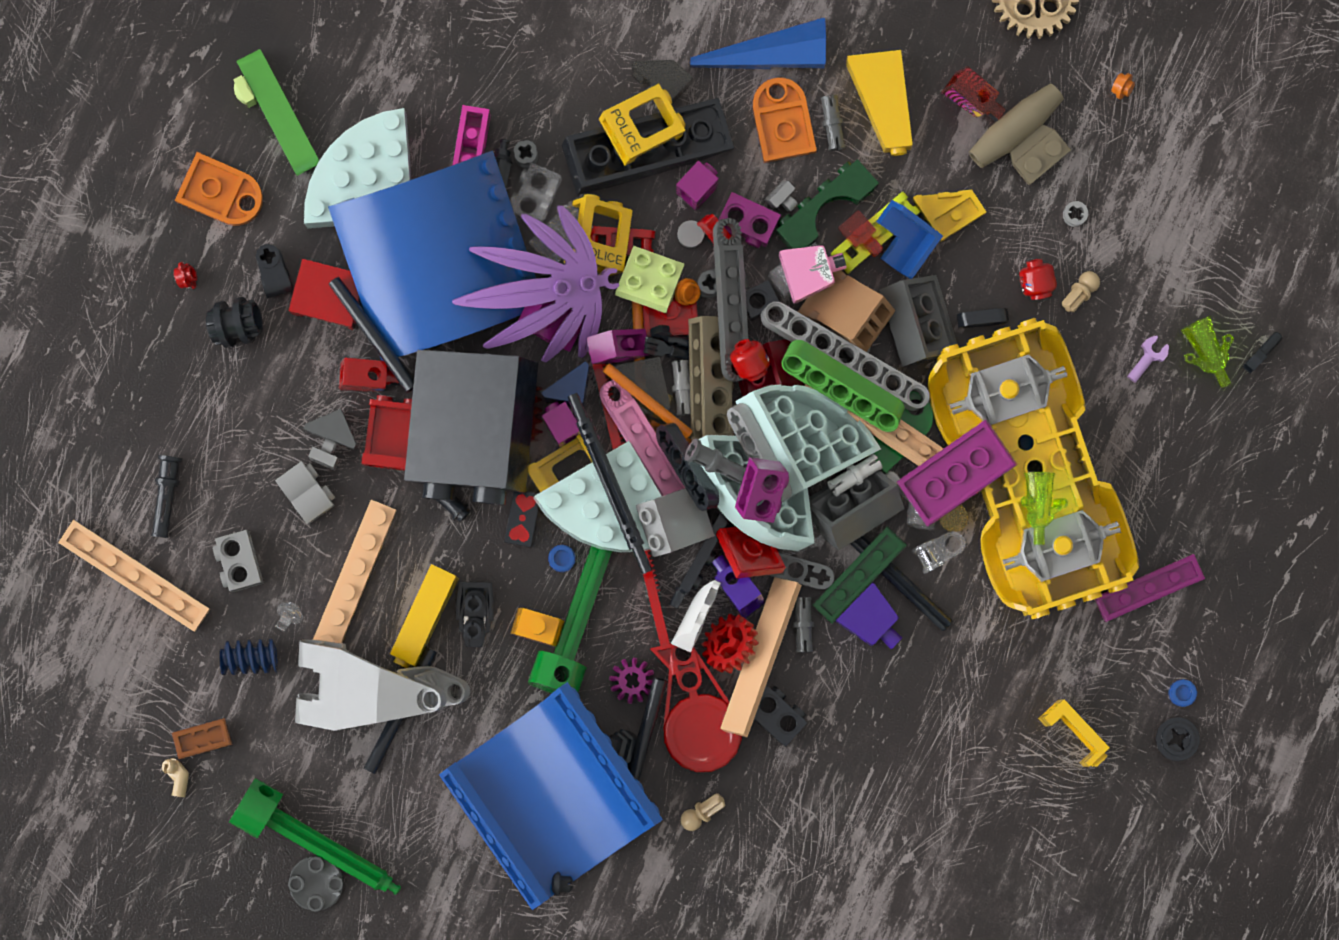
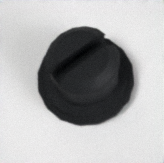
M557 871L552 877V892L556 896L560 895V892H571L573 886L568 885V883H573L572 877L561 876V873Z

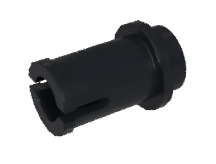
M456 496L455 501L436 500L453 516L452 519L454 521L462 522L471 512L468 508L469 505L467 503L463 504Z

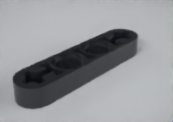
M675 423L659 425L656 430L657 442L698 509L705 511L717 508L719 505V493L701 465L693 461L689 463L684 459L689 443Z

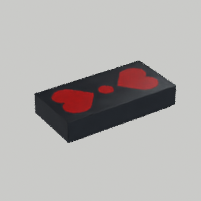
M528 491L526 493H513L504 543L531 548L539 509L538 504L533 498L538 493Z

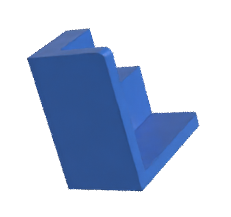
M891 200L876 221L896 236L880 259L909 279H913L943 237L942 234L894 200Z

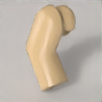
M174 758L167 759L162 763V771L167 773L174 781L172 796L185 798L189 773L179 760Z

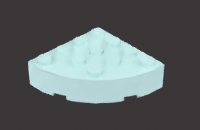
M404 108L385 111L360 121L346 130L329 146L319 160L309 182L304 210V224L307 229L333 227L334 223L328 208L331 205L412 180L407 114Z
M770 385L752 391L735 401L736 404L744 403L750 408L777 461H780L789 472L792 496L881 449L861 420L857 422L847 412L846 408L815 389L806 386Z
M706 435L699 439L702 445L712 450L718 449L727 459L745 468L747 467L749 459L737 436ZM705 471L719 493V505L717 507L743 533L763 544L784 550L799 551L814 544L808 488L782 502L780 512L776 514L774 523L743 519L735 509L741 484L720 473ZM764 500L760 501L757 506L762 504Z
M628 441L607 453L606 456L632 517L636 522L637 529L641 534L640 536L644 541L642 546L645 551L650 550L636 505L662 496L631 443ZM593 462L534 496L533 499L546 517L576 540L603 550L633 552L627 546V542L623 537L624 535L621 532Z

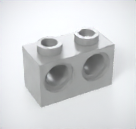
M244 530L215 538L216 545L213 546V552L216 561H221L224 571L220 572V578L224 588L228 587L230 592H236L264 584L250 531ZM234 541L238 542L240 545L239 553L235 556H229L227 554L228 544ZM243 567L247 571V578L243 582L238 583L234 579V572L238 568Z

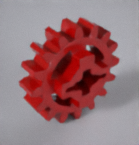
M732 614L728 615L727 620L720 617L718 625L712 623V632H705L708 641L702 643V646L707 649L702 653L708 659L706 663L721 673L726 671L729 674L732 673L733 667L740 671L743 662L749 664L748 656L756 654L752 648L759 644L754 639L758 635V632L753 629L754 625L741 615L735 617Z

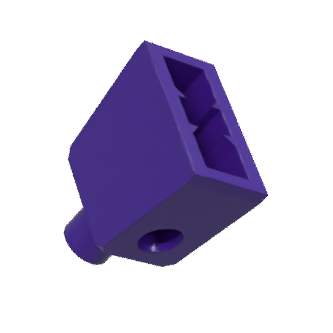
M724 555L719 556L710 564L718 574L715 576V581L721 583L720 589L742 617H748L765 604L762 594L749 577L736 579ZM734 579L738 580L736 584H729Z
M873 583L835 620L839 625L870 646H873L880 638L892 649L902 639L891 627L899 617Z

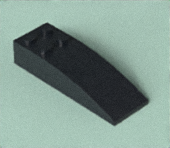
M719 97L675 108V113H679L685 122V132L681 138L677 140L673 138L638 156L634 162L626 166L603 127L566 136L562 143V149L577 196L656 175L733 150L734 144ZM661 113L632 119L643 138H648L668 127Z

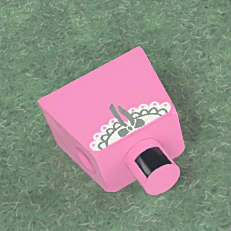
M824 246L788 249L779 252V258L793 304L831 287L835 283L832 273L847 268L842 253L827 257Z

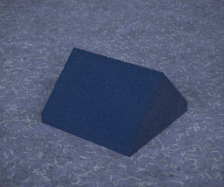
M585 361L541 392L544 401L550 404L557 401L559 404L566 402L567 406L571 407L568 396L578 393L584 407L590 375L588 363Z

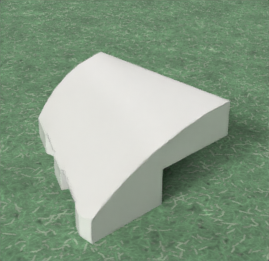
M711 581L695 595L671 644L688 652L692 651L701 633L706 616L717 596L720 582Z

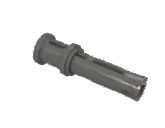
M694 439L690 443L685 453V461L689 463L693 461L703 466L705 471L709 473L717 472L742 484L746 470L745 467L724 457L720 450H712L702 445L699 439Z

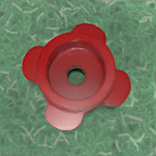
M178 263V268L174 269L176 283L181 289L188 287L195 289V281H197L195 269L189 263Z

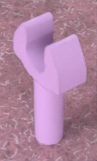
M1158 336L1150 337L1142 343L1141 347L1144 349V355L1127 376L1132 382L1136 383L1153 361L1163 362L1168 356V344L1159 353L1153 352L1152 345L1156 342Z

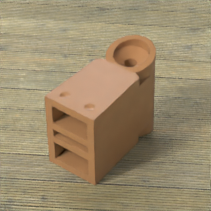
M842 270L833 272L834 285L808 297L797 312L867 352L896 310L883 295L850 276H846Z

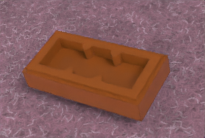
M226 718L172 733L178 759L233 745Z

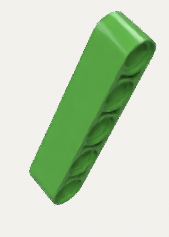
M261 49L237 60L247 83L296 175L298 176L317 166L319 159Z
M795 340L790 343L782 360V367L787 373L880 430L892 432L897 429L905 410V406L899 398L803 340Z

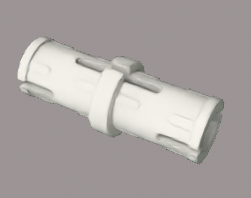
M872 454L855 466L850 465L847 467L846 472L828 481L830 490L835 489L832 493L837 497L855 484L859 486L863 483V479L881 470L882 464L880 460L875 461L878 459L877 456Z

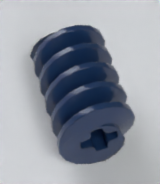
M259 639L257 647H253L251 640H248L246 648H243L240 640H237L235 648H232L229 641H226L224 649H220V670L222 675H226L228 668L232 675H237L239 667L243 674H248L250 666L254 674L259 673L261 666L264 673H269L272 665L277 673V648L273 639H269L267 647L264 646L262 639Z

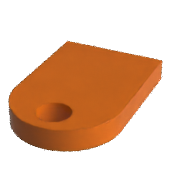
M773 78L764 82L757 89L753 98V113L763 162L767 163L816 153L817 149L807 101L801 87L794 81L786 78ZM772 86H781L785 92L784 96L780 99L772 98L769 94Z
M197 152L175 201L227 225L240 226L251 222L259 214L263 204V194L256 180L250 175ZM245 197H252L255 200V206L250 211L241 209L240 203Z

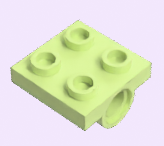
M633 246L615 295L666 313L674 297L675 288L683 271L684 263Z

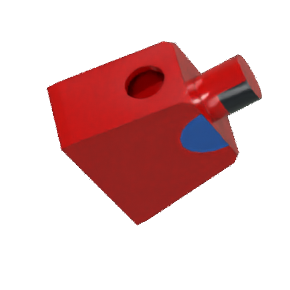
M344 358L340 363L339 390L383 392L386 389V385L401 386L390 369H387L384 361ZM368 372H375L378 379L371 380Z

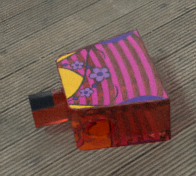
M968 66L956 71L941 92L976 118L986 114L996 122L1006 110L995 101L1000 93Z

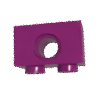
M610 330L587 337L588 351L592 364L625 363L649 356L643 353L647 337L646 330Z

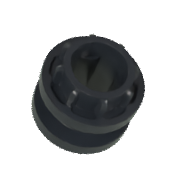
M237 297L233 300L232 307H229L225 301L216 302L214 307L206 313V327L213 343L216 345L222 344L224 348H231L236 345L237 338H240L244 344L253 343L255 337L263 332V319L256 302L253 300L247 301L245 297Z

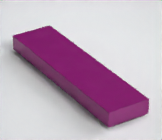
M1192 554L1128 582V588L1110 594L1107 591L1102 594V597L1096 598L1095 601L1104 621L1107 622L1205 579L1195 555Z

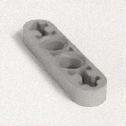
M739 403L729 408L727 411L728 421L748 459L752 457L777 461L750 408L744 403ZM789 483L783 490L781 502L792 496V489Z

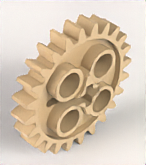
M992 0V2L1000 4L995 8L994 12H1003L999 21L1004 22L1008 20L1010 22L1007 27L1008 30L1016 26V35L1019 36L1024 30L1028 39H1030L1033 32H1036L1038 39H1041L1043 31H1046L1050 37L1053 34V27L1060 32L1063 28L1061 21L1066 24L1070 22L1071 19L1067 14H1075L1076 9L1071 5L1078 4L1079 0H1038L1037 5L1040 18L1035 16V0ZM1047 1L1053 2L1057 7V11L1048 12L1043 4ZM1020 4L1027 5L1030 8V14H1020L1017 6Z

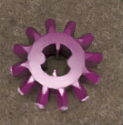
M637 658L632 659V667H628L626 659L621 660L625 668L623 671L618 666L613 667V670L620 674L619 677H609L610 681H619L618 685L611 687V691L615 692L621 688L623 691L618 695L617 699L622 700L627 693L629 694L628 704H632L633 695L636 694L638 701L641 703L643 702V697L640 692L643 691L649 696L650 690L645 688V685L651 686L653 681L646 680V677L653 675L654 671L649 670L643 673L647 666L645 661L637 668ZM632 673H635L639 676L637 678V681L640 683L638 687L634 688L633 685L632 688H628L626 686L628 681L625 677L628 674L632 676Z

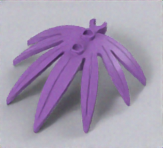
M557 206V210L564 231L575 251L557 232L546 224L527 214H521V218L550 250L565 260L564 265L540 255L514 249L469 247L470 252L498 264L528 272L551 274L549 278L508 282L481 289L452 300L454 305L505 309L533 306L555 300V303L533 312L484 343V348H493L525 338L551 324L568 309L572 308V311L552 338L541 361L547 362L558 354L574 336L581 322L578 357L583 358L587 354L589 348L587 337L597 335L601 322L602 300L599 287L618 288L619 283H609L608 276L611 273H617V269L606 268L600 274H597L596 258L592 245L581 225L563 206Z

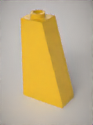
M901 50L847 56V69L883 152H891V156L907 154V150H911L913 144Z
M431 564L390 652L391 655L395 656L393 662L405 668H409L410 664L416 667L459 581L457 576Z

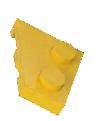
M962 190L953 193L943 192L924 196L916 195L913 197V201L928 224L943 235L940 242L986 214V210L973 190Z

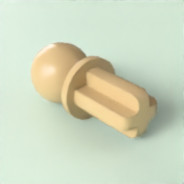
M1087 271L1079 277V283L1072 285V291L1062 301V306L1067 312H1075L1083 301L1090 299V293L1099 288V276L1092 271Z
M716 793L702 803L697 802L695 804L696 810L688 809L683 812L680 819L683 828L688 831H695L701 826L702 820L709 822L712 815L725 807L724 798Z

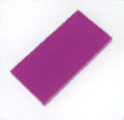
M986 419L898 480L897 483L925 525L929 527L1018 464Z

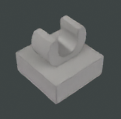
M782 181L764 199L771 208H777L781 205L786 211H792L798 204L790 196L795 187L789 181Z
M326 438L321 450L312 447L308 456L310 461L335 471L339 463L338 457L333 456L337 444Z

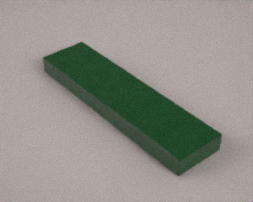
M887 526L822 594L813 606L833 624L907 544Z

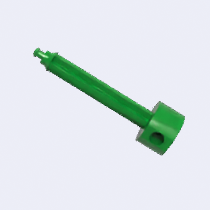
M591 546L554 654L538 651L528 684L552 694L568 682L572 688L579 692L587 667L574 661L612 551ZM555 669L560 673V681L556 680L554 676Z
M256 777L254 778L229 823L255 838L259 837L266 825L374 888L373 890L385 892L388 889L394 892V895L399 893L401 886L392 882L393 878L388 875L386 869L379 868L276 808L283 793Z

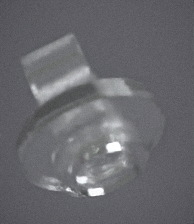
M291 602L280 603L277 607L280 619L275 627L285 632L290 623H300L303 618L300 608Z

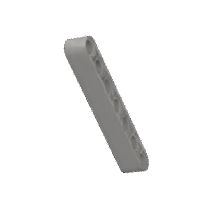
M772 302L762 311L761 321L763 325L790 342L803 340L819 349L815 344L816 337H824L828 342L827 349H819L820 351L899 398L903 402L905 409L916 411L928 403L930 398L929 391L924 385L781 302ZM770 309H776L780 312L781 320L779 322L770 320L768 316ZM800 323L803 325L804 335H795L792 331V324ZM840 350H846L850 353V363H844L840 360ZM868 363L873 366V377H868L863 373V364ZM888 377H892L897 381L898 387L896 391L887 388L886 379ZM911 391H916L920 394L921 402L919 404H914L910 401L909 394Z

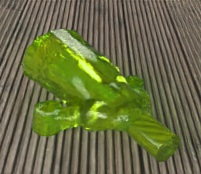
M1210 316L1184 327L1181 330L1182 333L1187 337L1199 356L1197 358L1195 354L1188 353L1184 356L1185 362L1200 366L1207 373H1214L1221 388L1231 384L1224 368L1229 360L1228 351L1234 341V337L1231 334L1224 335L1222 337L1223 345L1220 347Z
M1027 472L1024 473L1027 492L1026 496L1022 497L1021 504L1027 508L1026 519L1034 528V545H1045V527L1053 521L1056 513L1068 506V501L1066 498H1057L1053 501V506L1051 507L1055 473Z

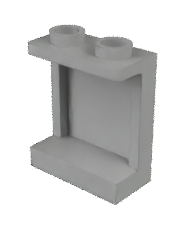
M686 488L636 505L653 557L676 551L715 536L707 511L698 509Z

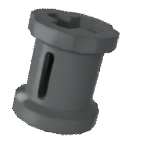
M529 140L520 141L515 145L516 163L522 168L533 167L538 161L536 145ZM530 149L532 157L522 159L521 151L527 152Z

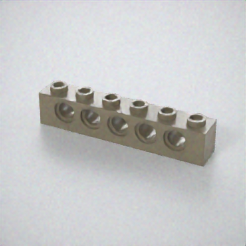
M699 316L688 319L691 429L693 430L691 442L694 439H701L706 435L734 436L733 429L727 418L728 409L733 407L732 391L734 384L732 381L727 380L721 371L718 317Z

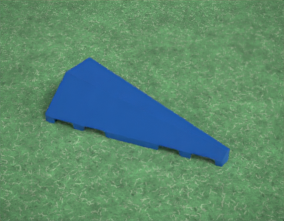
M825 18L691 57L690 67L771 69V67L825 68Z

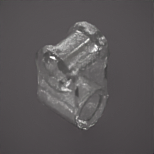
M952 531L912 549V552L917 554L924 567L922 571L926 574L962 553L966 542L962 534ZM947 538H958L960 541L958 551L951 552L946 548L945 541ZM925 551L928 552V554H929V556H930L932 562H930V560H929V558H928V556H927V554H926Z

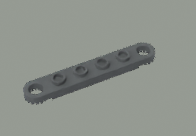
M726 218L719 220L714 225L713 242L721 371L727 380L735 382L744 379L731 372L730 365L732 363L730 355L735 349L736 343L743 339H748L741 226H739L735 219ZM728 225L732 230V236L729 240L725 239L722 233L723 226Z

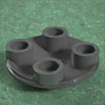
M311 856L298 862L292 869L288 887L292 898L299 906L317 912L325 910L337 902L343 890V876L338 867L319 856Z

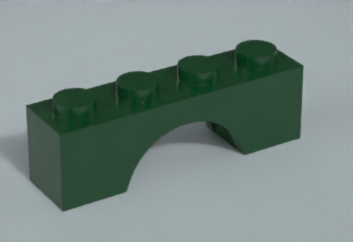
M858 159L854 163L846 162L837 171L840 174L833 181L827 179L817 188L819 193L813 199L809 196L806 197L797 206L799 209L797 213L792 217L790 214H787L777 223L779 228L776 231V235L789 249L810 247L818 240L815 220L820 209L826 204L837 200H844L858 205L878 187L879 182Z

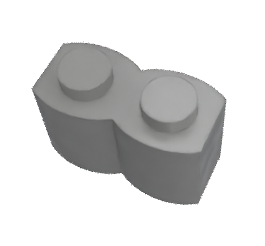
M301 461L275 481L306 524L309 525L335 506L332 502L335 496L327 485L321 487L316 481L319 474L310 463L305 465Z

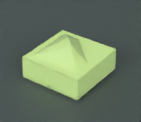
M241 75L233 79L237 99L246 104L248 108L256 105L257 100L244 76L242 77Z

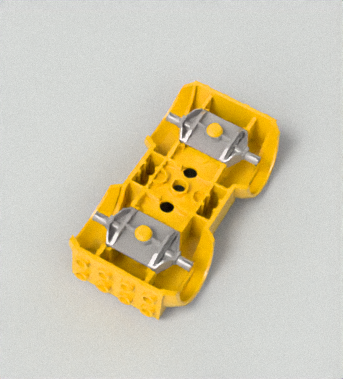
M1036 318L1021 322L1018 325V329L1011 331L1010 326L995 331L991 338L985 339L984 335L968 340L967 346L959 348L958 344L943 348L941 355L936 360V365L929 375L928 391L934 419L948 445L987 419L1018 464L981 490L990 516V520L984 526L981 533V551L991 584L1002 602L1008 607L1022 611L1024 616L1031 615L1032 619H1036L1050 614L1049 608L1056 606L1058 611L1075 606L1076 599L1082 598L1083 602L1102 597L1101 591L1108 589L1110 594L1128 588L1127 582L1133 580L1132 576H1134L1139 568V559L1128 521L1116 491L1110 483L1097 480L1077 419L1084 413L1086 407L1080 382L1067 346L1057 327L1045 323L1044 320L1037 322ZM1029 435L1032 437L1034 444L1030 450L1024 451L1019 448L1018 439L1020 436ZM1035 460L1041 463L1042 473L1040 475L1032 476L1029 474L1027 465L1030 461ZM1041 486H1045L1051 491V498L1047 502H1040L1035 496L1036 490Z

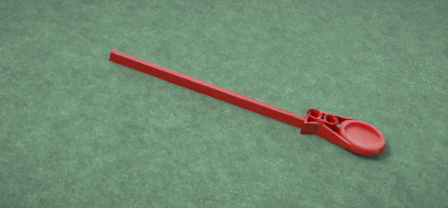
M592 364L600 394L601 387L610 380L606 378L607 375L603 372V368L607 365ZM609 388V389H608V390H609V391H608V396H609V399H611V400L613 401V400H615V398H610V397H611L612 395H614V394H613V393H609V392L612 390L611 388ZM602 403L614 450L625 443L621 442L624 437H620L622 435L621 432H618V427ZM645 550L649 563L653 562L654 560L649 559L652 555H648L651 551ZM652 569V571L643 574L660 646L650 648V650L669 669L664 717V743L670 756L681 767L694 772H713L726 766L737 754L742 736L724 732L720 729L730 702L696 649L693 647L691 657L686 661H680L676 658V650L679 647L669 642L658 597V592L661 590L656 589L660 585L655 584L658 580L654 579L657 575L653 574L656 570ZM701 669H704L723 699L710 694H697V690L702 684ZM689 672L694 673L698 678L697 684L692 688L685 687L682 683V677ZM673 676H676L679 687L683 691L688 692L689 697L679 701L669 712Z

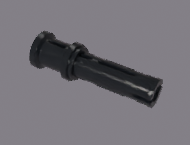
M158 455L160 460L159 475L155 478L158 492L151 536L168 538L174 489L180 483L177 477L179 463L183 461V458ZM169 463H170V472H169V476H167L168 465H169ZM165 486H168L167 494L165 495ZM166 499L163 522L161 523L163 501Z

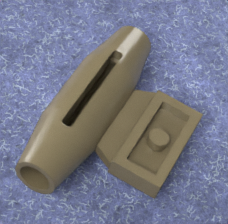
M1050 83L1021 100L991 125L971 148L969 155L980 168H984L1010 153L1013 167L1028 185L1032 184L1071 151L1055 129L1043 125L1064 100L1061 92Z

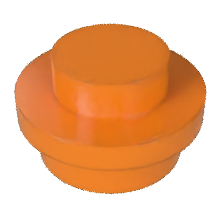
M1120 73L1117 76L1111 91L1116 94V98L1122 99L1124 96L1128 97L1131 94L1135 85L1131 74L1127 73L1125 75Z
M682 279L675 288V299L682 305L694 304L700 297L699 286L693 279Z

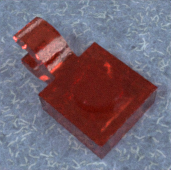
M859 210L838 227V230L855 249L863 245L874 258L883 251V247L872 237L876 233V229Z

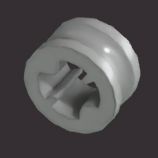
M1079 201L1069 203L1063 211L1065 223L1072 227L1082 225L1088 217L1086 205ZM1073 208L1075 211L1080 209L1082 211L1080 214L1082 219L1079 221L1077 218L1071 219L1069 217L1071 214L1069 209Z

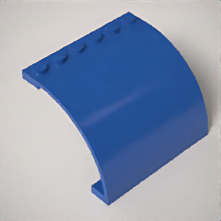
M493 151L483 153L427 175L361 197L347 199L328 207L363 309L397 357L467 336L521 315L524 307L489 309L459 306L452 303V300L481 289L508 282L536 279L534 272L501 265L469 251V247H499L527 252Z
M568 682L493 738L439 774L532 910L554 895L552 892V877L557 871L561 873V876H571L574 881L663 820L658 807L653 802H650L644 793L642 784L637 779H634L628 770L626 761L616 753L610 738L600 730L594 715L585 708L580 701L578 692Z

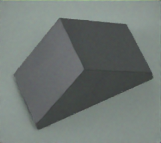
M342 409L306 423L304 426L306 432L324 439L327 438L339 445L357 451L358 444Z

